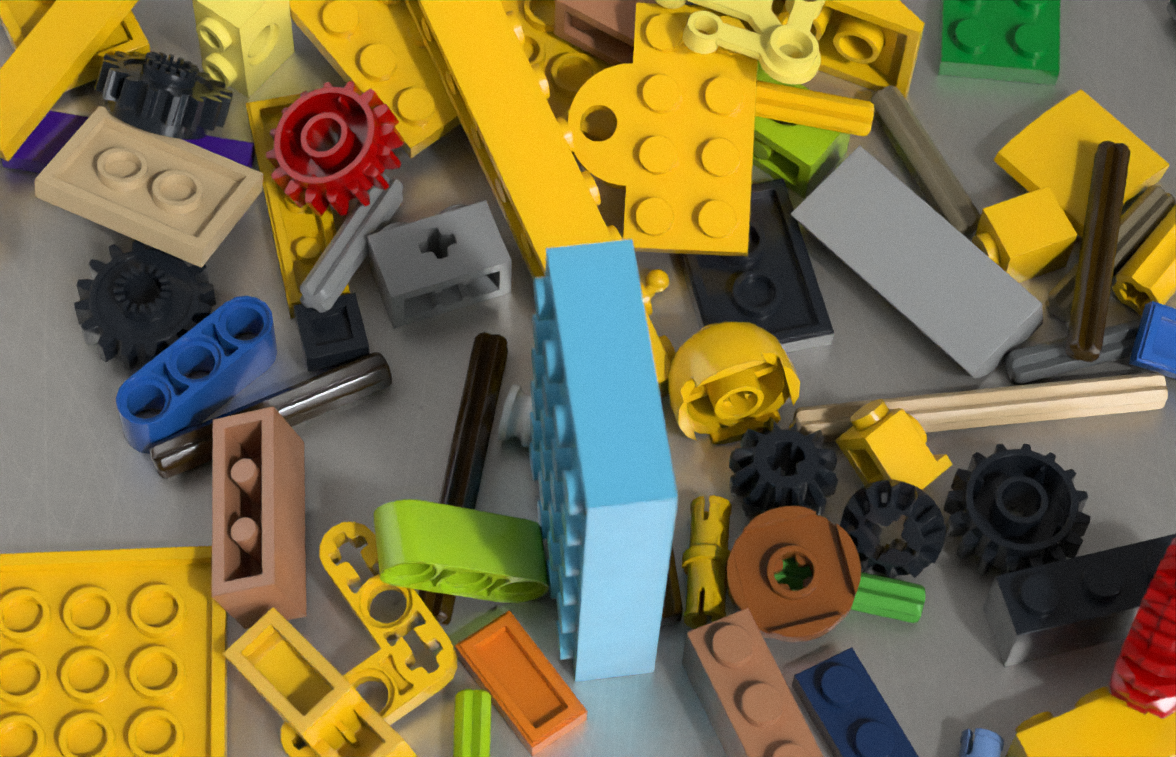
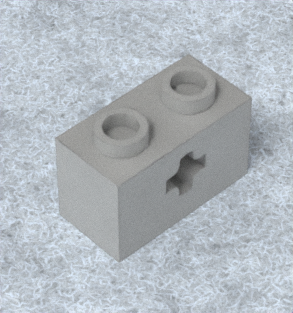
M486 200L468 206L464 204L453 205L442 210L438 215L411 223L396 222L384 227L378 233L367 236L370 270L393 329L511 293L512 261Z

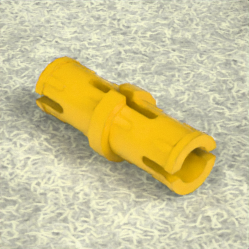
M709 495V512L704 511L705 499L703 496L693 499L690 503L689 548L682 554V569L688 575L684 623L692 629L706 625L707 615L712 616L711 622L726 617V568L731 553L728 550L732 504L727 499L715 495Z

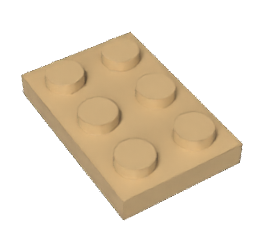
M99 105L35 178V197L202 268L262 192L263 173L182 139L166 137L134 127L116 118L105 107Z

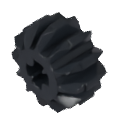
M772 417L764 423L762 433L747 429L741 438V448H735L731 452L728 465L731 472L734 473L730 477L729 482L731 496L744 497L742 510L745 517L760 510L766 512L784 506H802L817 511L816 515L819 516L825 511L826 498L835 494L838 484V478L833 472L836 468L837 456L835 450L822 449L824 436L821 429L806 436L801 434V423L798 417L789 424L788 430H781ZM781 470L786 471L785 476L781 475Z

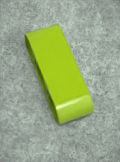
M414 499L389 502L378 507L373 512L380 580L386 584L500 603L527 602L540 598L549 591L541 526L535 521Z

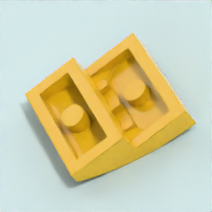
M1082 89L1068 96L1030 123L999 150L993 160L1029 192L1050 186L1074 230L1081 238L1083 237L1095 153L1101 142L1109 140L1113 143H1124L1131 151L1123 206L1127 200L1158 183L1170 165Z

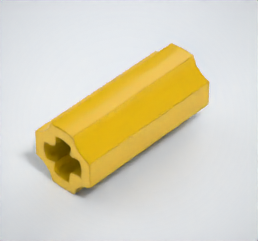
M1176 204L1116 275L1117 281L1112 286L1119 301L1135 310L1141 316L1145 304L1154 301L1165 305L1176 291Z

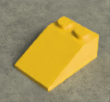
M773 0L772 12L782 25H786L790 16L785 7L786 0ZM825 0L820 15L813 20L810 30L819 44L821 63L818 71L875 92L883 90L888 86H895L906 99L925 23L900 0Z

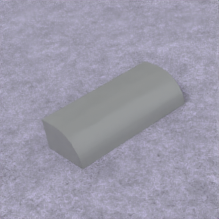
M860 145L791 213V216L975 379L981 378L1005 362V355L1008 352L1017 350L1043 324L1042 303Z

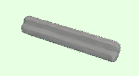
M382 174L390 185L387 190L378 189L373 186L367 191L370 197V204L364 207L359 201L357 202L300 286L302 293L300 301L306 308L313 307L320 313L329 311L368 254L367 236L378 233L386 227L404 200L401 193L404 187L399 179H390L385 174Z

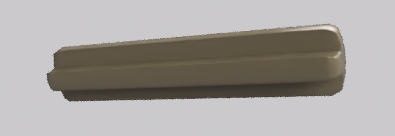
M888 86L883 90H877L871 96V103L874 104L875 109L874 118L928 202L938 214L964 236L973 234L977 230L981 214L906 99L895 86Z
M1154 185L1148 187L1121 216L1113 277L1175 206L1176 201L1173 195L1165 192L1161 186ZM1079 261L1048 293V299L1045 302L1048 312L1055 315L1062 322L1070 321Z

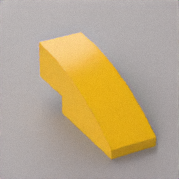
M274 607L222 653L318 757H417L406 741L360 696L353 685Z

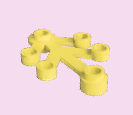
M655 0L659 5L670 9L680 8L686 1L747 21L755 31L751 32L725 24L712 12L696 11L689 16L683 32L685 45L696 53L709 54L720 46L758 59L762 69L770 77L779 82L792 85L810 81L819 69L821 63L819 44L810 30L813 20L820 15L825 0H810L811 2L805 0H786L785 7L790 14L786 25H782L772 12L773 0ZM698 30L706 31L710 35L702 34Z

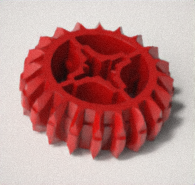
M1176 538L1168 546L1141 601L1138 612L1122 645L1109 682L1111 696L1126 702V707L1144 715L1150 713L1162 719L1176 711Z

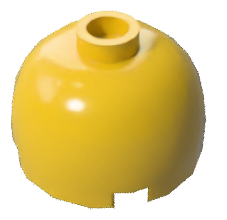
M722 322L703 327L679 347L671 361L668 373L670 404L678 426L688 438L696 440L694 432L710 434L713 444H729L741 441L742 435L748 428L762 433L764 423L770 417L776 423L781 420L778 409L786 403L789 397L793 406L799 398L800 380L787 353L774 335L750 322Z

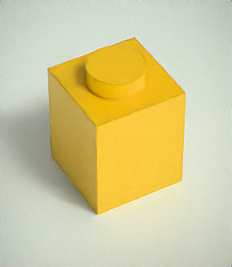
M1046 186L983 208L972 243L1013 279L1021 283L1066 267L1077 233L1050 186Z

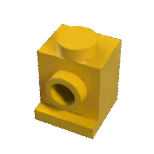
M883 399L874 400L857 410L850 418L853 426L835 440L864 486L881 480H897L912 484L923 490L953 465L947 454L932 455L926 445L927 435L923 427L913 416L906 413L903 408L889 409Z

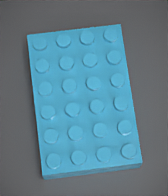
M633 240L546 248L545 277L533 278L536 313L532 314L535 348H531L534 380L530 381L533 412L529 414L532 442H529V458L533 481L539 480L541 500H537V509L542 538L548 540L549 559H546L549 594L551 599L557 598L559 620H555V631L559 659H572L575 682L654 673L678 496Z

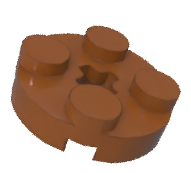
M784 506L768 510L753 518L743 529V533L735 540L726 568L728 594L737 612L746 608L749 609L764 638H775L783 642L813 640L832 631L850 613L861 581L859 555L849 534L837 523L834 525L827 518L816 515L817 511L802 506ZM794 558L798 567L809 566L812 576L803 580V589L791 591L788 584H778L774 575L783 570L784 559Z

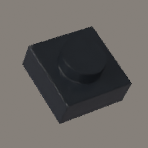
M356 293L339 296L332 308L323 313H320L313 307L306 308L303 304L293 305L295 321L308 372L346 364L370 354Z

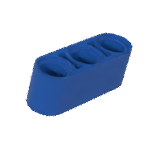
M251 296L235 297L225 302L120 386L116 396L117 410L124 437L132 448L138 452L150 454L149 447L152 443L202 423L272 366L278 352L272 311L268 305L260 299ZM252 332L259 334L251 340L235 339L242 333ZM204 370L210 372L209 375L201 379L186 378L188 374L194 371ZM147 409L161 410L158 415L152 418L142 419L136 417L140 412Z

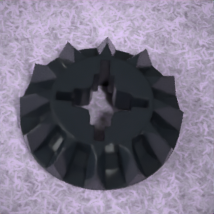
M897 480L876 481L860 488L847 502L840 522V527L849 534L856 546L863 572L875 570L892 579L909 574L916 578L931 563L935 564L943 548L946 536L945 521L935 501L920 488ZM901 515L906 516L901 537L906 542L896 538L890 544L886 543L884 547L881 546L879 543L882 528L876 523L888 527L893 521L897 522Z

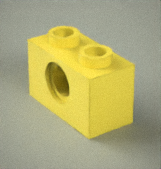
M192 0L202 68L204 72L210 74L209 78L211 80L224 82L226 84L225 88L230 86L249 99L295 52L289 0Z

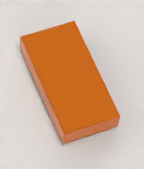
M510 610L455 645V652L459 661L478 686L490 693L491 703L532 757L587 720V710Z

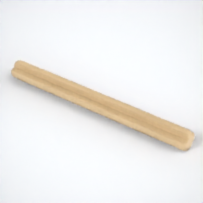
M1150 372L886 398L883 400L889 409L903 408L906 413L913 416L920 423L926 433L1157 410L1165 406L1166 400H1168V389L1163 374ZM874 400L798 407L795 409L793 420L798 417L801 423V434L806 436L821 429L824 436L823 443L836 442L835 440L853 426L850 421L851 416Z

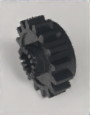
M115 51L114 55L107 53L104 55L95 90L103 92L102 98L106 100L105 107L116 118L154 134L187 140L204 138L208 130H215V126L224 127L232 102L233 91L225 89L226 84L224 82L210 80V74L199 72L197 65H192V62L184 61L181 57L175 62L173 61L175 55L171 54L166 59L167 55L159 52V54L157 52H148L146 56L140 52H134L133 56L121 51Z
M133 239L132 251L123 253L115 244L109 246L111 261L107 264L94 259L88 263L92 280H78L76 286L80 301L74 303L78 323L81 324L86 344L88 346L97 344L103 361L108 362L115 357L123 362L124 370L131 371L135 366H145L213 312L212 307L217 305L214 286L212 283H209L205 264L201 268L159 249H145L144 243Z
M1002 443L997 444L994 453L987 458L979 452L973 454L968 470L958 468L951 485L953 490L948 492L943 511L951 514L946 525V536L963 537L956 554L960 559L976 554L980 558L976 573L983 576L994 566L1001 569L1002 575L1067 559L1066 557L1074 558L1077 556L1084 541L1081 537L1085 535L1090 523L1091 516L1082 512L1087 502L1088 494L1087 491L1075 489L1073 481L1076 472L1073 469L1064 470L1055 462V454L1050 452L1045 456L1034 452L1029 444H1023L1021 449L1007 450ZM1006 508H1009V510H1014V508H1017V512H1024V517L1015 516L1011 514Z

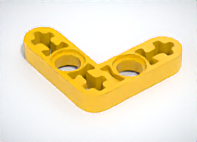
M355 521L342 522L333 526L323 536L319 546V557L334 585L380 648L379 651L344 674L343 677L355 689L368 681L382 683L388 689V701L378 714L389 725H392L443 689L453 679L457 670V655L448 635L414 589L389 585L380 580L375 534L366 525ZM350 542L354 548H359L366 544L360 552L367 568L374 577L369 578L363 584L350 563L346 561L337 566L335 565L342 559L341 552L339 551L342 544ZM360 587L357 593H353L351 591L352 589ZM386 590L400 592L406 597L407 607L404 614L392 623L378 622L370 615L372 600L379 593ZM419 620L425 622L424 625L416 626ZM412 629H414L416 636L426 650L431 652L439 647L442 649L435 656L439 667L434 672L428 673L423 667H418L413 671L409 669L415 664L416 660L403 636L407 635ZM398 639L394 646H391L388 643L389 641ZM284 721L281 728V743L286 754L289 757H318L309 746L303 747L300 750L297 749L303 743V740Z

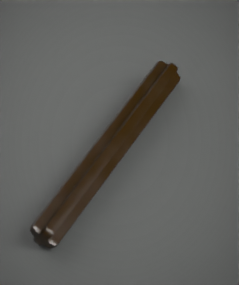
M482 332L474 338L438 503L475 510L508 354L507 339L500 334L492 335ZM419 590V597L440 626H447L452 619L456 595ZM419 620L420 623L425 624L423 620Z

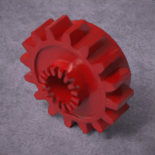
M348 81L344 88L334 87L330 82H326L323 84V88L311 92L305 90L300 94L301 97L291 104L289 108L285 107L281 111L283 116L277 128H272L269 133L274 139V148L266 152V158L276 168L271 174L273 180L296 206L301 208L307 204L319 216L324 214L329 203L340 216L347 214L349 200L354 198L364 207L370 204V197L367 191L371 187L375 186L378 189L387 190L390 186L382 175L385 169H399L401 166V161L392 151L404 145V138L395 128L399 123L397 117L387 104L383 103L374 90L370 88L362 93L358 86L351 81Z

